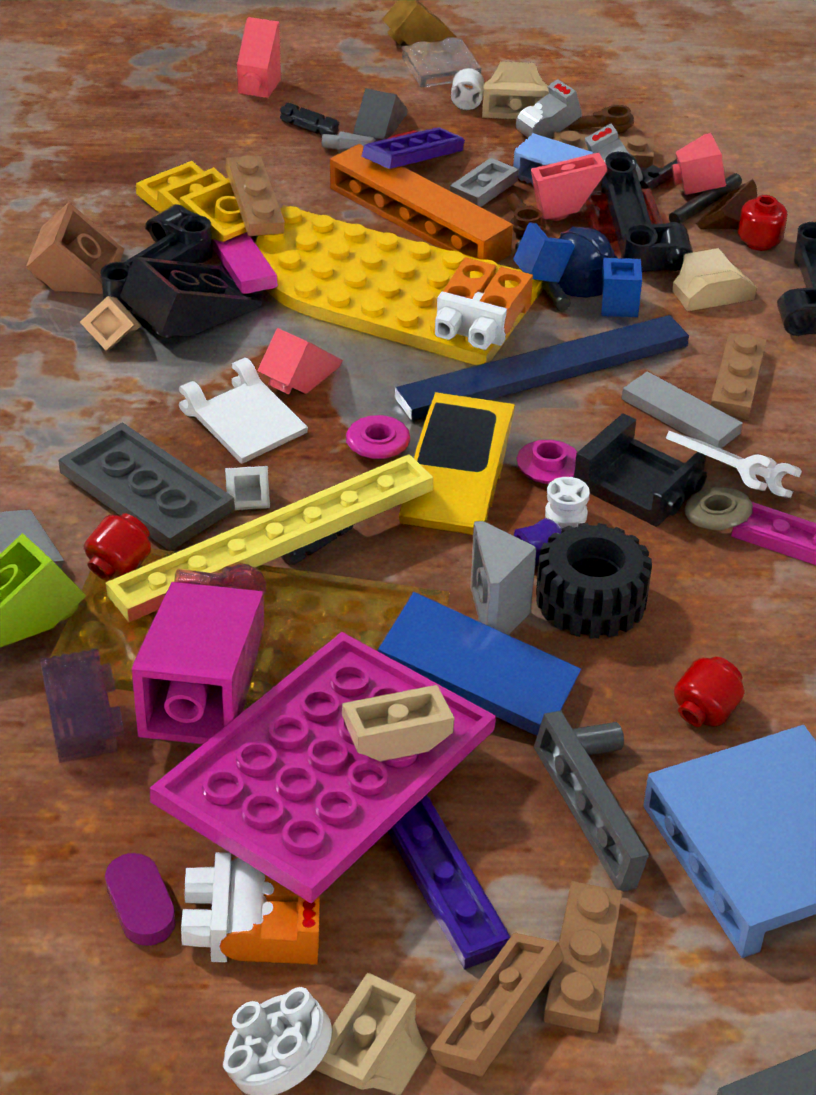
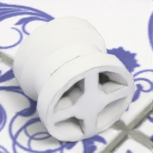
M467 68L456 73L453 78L451 99L458 108L471 110L480 105L485 83L483 76L478 71ZM465 85L473 86V88H466Z
M560 477L550 482L547 487V500L549 502L545 508V517L555 521L562 528L567 526L575 528L578 527V524L585 523L588 513L586 505L590 495L587 484L574 477Z

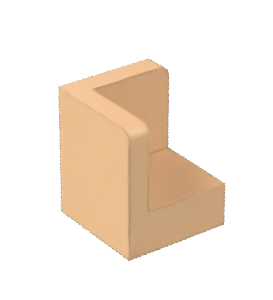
M107 296L80 321L105 351L113 348L131 330L136 331L141 327V324L117 298Z

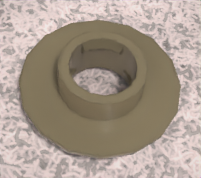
M712 487L703 489L691 496L686 502L685 515L690 522L698 527L711 530H725L745 522L752 514L753 505L748 496L737 489Z

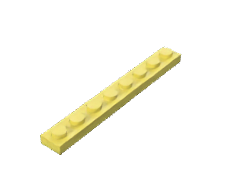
M408 454L106 582L107 596L128 622L134 621L159 610L171 582L208 586L219 584L432 491L433 476Z

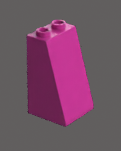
M171 582L132 667L138 737L204 744L243 712L264 628V591Z

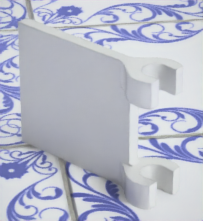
M248 358L232 363V368L239 375L232 378L234 389L210 400H206L201 388L194 381L179 387V392L186 398L179 402L181 411L187 416H195L241 464L308 432V427L261 381L254 365Z
M668 431L666 436L668 440L737 468L743 482L748 487L765 491L768 485L772 493L784 498H791L793 491L783 488L781 483L783 476L789 473L800 477L802 472L800 468L788 463L776 465V461L763 455H752L744 459L703 441L672 431ZM756 474L763 476L766 483L757 480Z

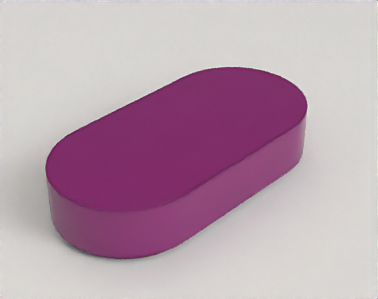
M138 853L124 854L114 859L106 869L105 879L107 892L124 934L130 941L139 945H155L164 941L174 930L175 913L174 906L156 864L149 857Z

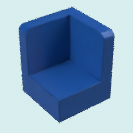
M528 223L513 260L523 272L532 274L533 280L559 282L575 245L570 240L549 238L537 223Z
M603 258L602 316L638 317L642 288L641 259Z

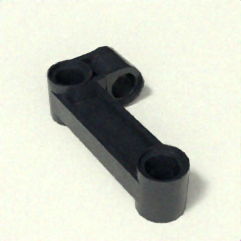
M620 151L610 153L605 159L607 172L602 178L601 190L606 195L621 251V258L641 259L642 273L646 271L681 270L683 255L693 252L686 227L679 222L651 224L636 172L637 161L635 157Z
M175 204L146 222L145 229L156 243L125 262L110 263L101 269L103 300L107 296L115 297L128 311L132 309L120 298L135 257L197 264L210 260L213 255L211 222L207 217L195 214L183 206Z
M805 222L798 227L794 262L800 267L806 288L788 290L777 300V307L784 329L787 333L794 336L816 334V222Z

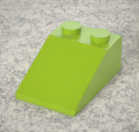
M23 533L0 554V648L54 628L60 621L71 617L76 612L79 603L86 597L83 591L55 562Z

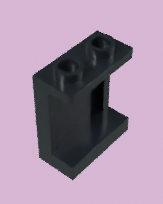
M622 413L576 453L574 478L585 482L589 487L590 494L658 527L669 515L674 516L691 494H695L703 488L707 478V472L704 471L706 455L697 452L686 463H683L634 439L636 419Z

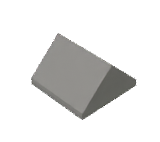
M484 521L474 522L470 588L479 622L509 635L531 613L536 547Z

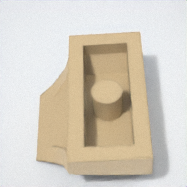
M499 63L491 79L484 83L482 118L517 119L519 113L524 108L534 106L535 103L549 94L548 85L542 81L535 63Z
M719 248L684 254L682 268L679 276L673 282L672 291L687 311L754 300L757 287L741 270L731 264Z
M438 685L342 703V716L357 752L380 762L428 752L453 733L455 718Z
M367 972L333 1024L329 1047L323 1059L314 1070L362 1090L376 1088L401 1095L428 1050L415 1021L416 994Z

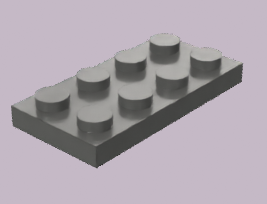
M123 422L58 459L61 474L120 516L122 513H127L140 520L149 530L150 537L170 551L235 511L233 496Z

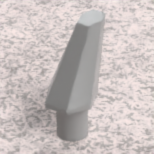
M339 132V135L323 134L322 147L337 149L338 153H342L357 144L364 146L367 143L375 142L376 139L346 132Z

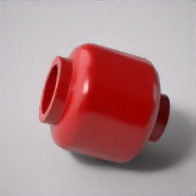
M760 195L747 201L742 207L738 234L741 240L749 248L757 251H767L778 245L784 238L788 211L782 203L770 195Z
M122 513L121 516H106L84 543L85 554L90 560L87 563L88 568L96 576L106 581L111 577L117 578L138 569L151 552V543L148 539L150 536L149 530L140 520L127 513Z
M717 656L712 658L703 657L695 660L674 688V697L680 706L678 708L680 716L686 722L696 727H700L702 724L711 727L723 725L740 704L745 694L742 683L743 677L738 668L728 660Z

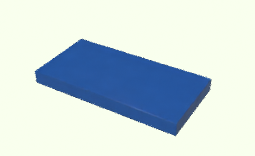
M416 592L412 593L377 650L494 714L496 717L536 736L538 735L544 713L562 710L581 670L579 667Z

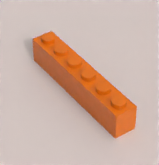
M357 144L330 158V189L432 245L449 251H459L463 255L474 258L492 260L496 263L511 255L512 223L403 166L388 169L361 157L364 147L361 144Z

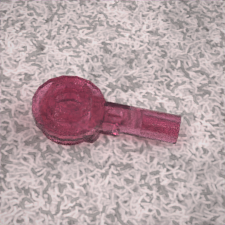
M238 564L233 567L226 566L222 573L177 569L174 582L264 591V595L267 584L262 572L248 564Z

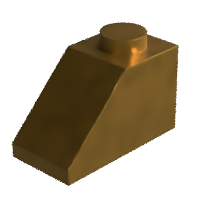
M397 0L382 18L390 28L387 34L399 45L405 41L413 49L452 42L457 37L443 21L418 0Z

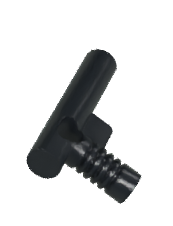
M677 159L662 168L654 165L647 169L639 167L643 176V180L640 181L642 192L647 194L672 178V165L677 164Z

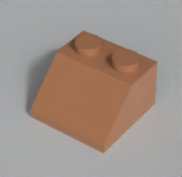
M68 202L41 227L26 268L32 272L37 280L44 282L54 291L102 294L101 269L107 264L120 262L124 248Z

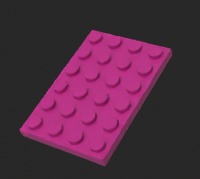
M341 632L150 787V802L309 903H312L494 731L496 716ZM438 685L455 718L451 735L428 752L381 762L357 752L342 716V703Z

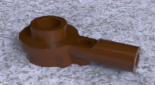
M612 105L603 108L602 111L594 112L593 115L581 116L570 124L568 129L578 130L606 127L612 123L618 134L633 126L634 117L629 107Z
M510 194L507 198V203L514 213V217L510 221L513 224V232L523 237L528 223H537L542 231H544L546 222L542 217V212L534 208V206H527L518 194Z

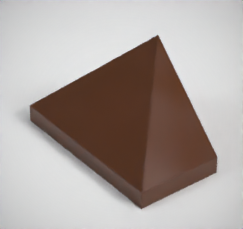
M752 179L726 193L696 223L700 229H739L743 205L747 201L757 198V185Z

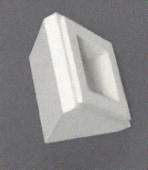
M268 466L225 468L226 490L228 494L234 497L235 510L270 508Z

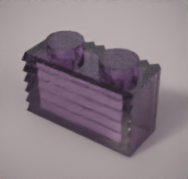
M94 648L90 651L83 650L80 653L73 652L70 655L63 654L60 657L53 656L41 659L43 683L59 763L117 752L116 736L124 735V726L120 707L110 708L107 693L115 691L111 664H101L98 649Z

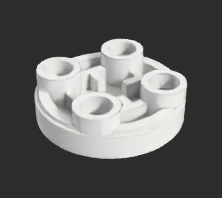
M303 987L294 988L287 994L273 997L262 1004L256 1001L247 1002L238 1008L232 1017V1025L235 1030L226 1046L223 1068L237 1087L247 1095H276L287 1091L304 1080L323 1059L331 1041V1021L317 1000Z

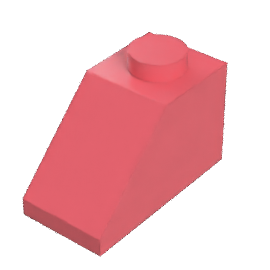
M248 17L246 20L237 61L238 93L269 98L281 81L280 30L278 21Z
M711 133L702 135L676 151L677 164L672 165L673 179L675 185L681 184L685 195L726 187L722 154Z
M599 152L531 169L537 208L542 212V217L545 220H563L569 214L579 212L607 172L606 163Z
M277 328L257 371L271 377L268 383L269 386L286 394H290L292 388L307 394L341 366L343 360L308 341Z

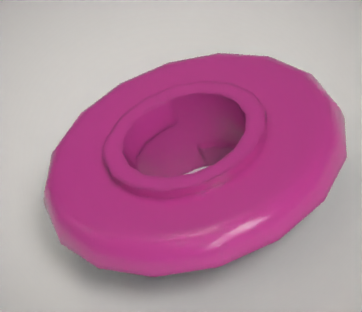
M371 415L360 418L351 424L346 432V443L352 451L361 456L372 459L389 458L406 450L410 443V432L404 423L393 417Z
M537 440L522 447L516 459L518 468L526 477L535 482L549 484L554 479L560 477H574L577 451L564 442Z

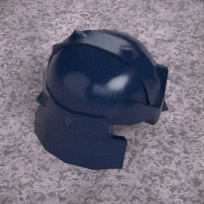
M573 226L568 231L562 232L559 239L570 240L575 245V248L560 281L557 283L564 293L569 296L584 298L601 296L603 294V258H617L604 234L592 228Z

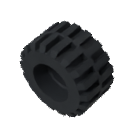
M580 523L575 528L571 526L562 528L561 534L553 533L548 537V543H543L539 555L536 602L538 608L542 609V615L546 620H554L556 628L560 630L568 629L571 635L578 637L581 634L589 635V638L599 639V635L613 637L618 635L619 630L629 631L633 628L634 622H640L644 611H646L652 570V558L648 557V549L645 545H639V539L634 535H626L625 530L618 527L612 529L607 527V524L597 523V526L588 523Z

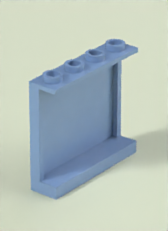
M804 725L648 774L643 807L741 958L761 951L765 932L816 914V740Z

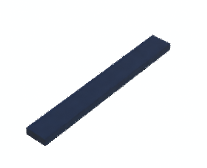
M671 315L397 386L395 387V399L411 421L427 416L435 392L491 400L688 346L689 335Z

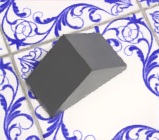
M365 88L353 134L372 137L376 141L385 140L391 137L406 117L407 107L396 94Z

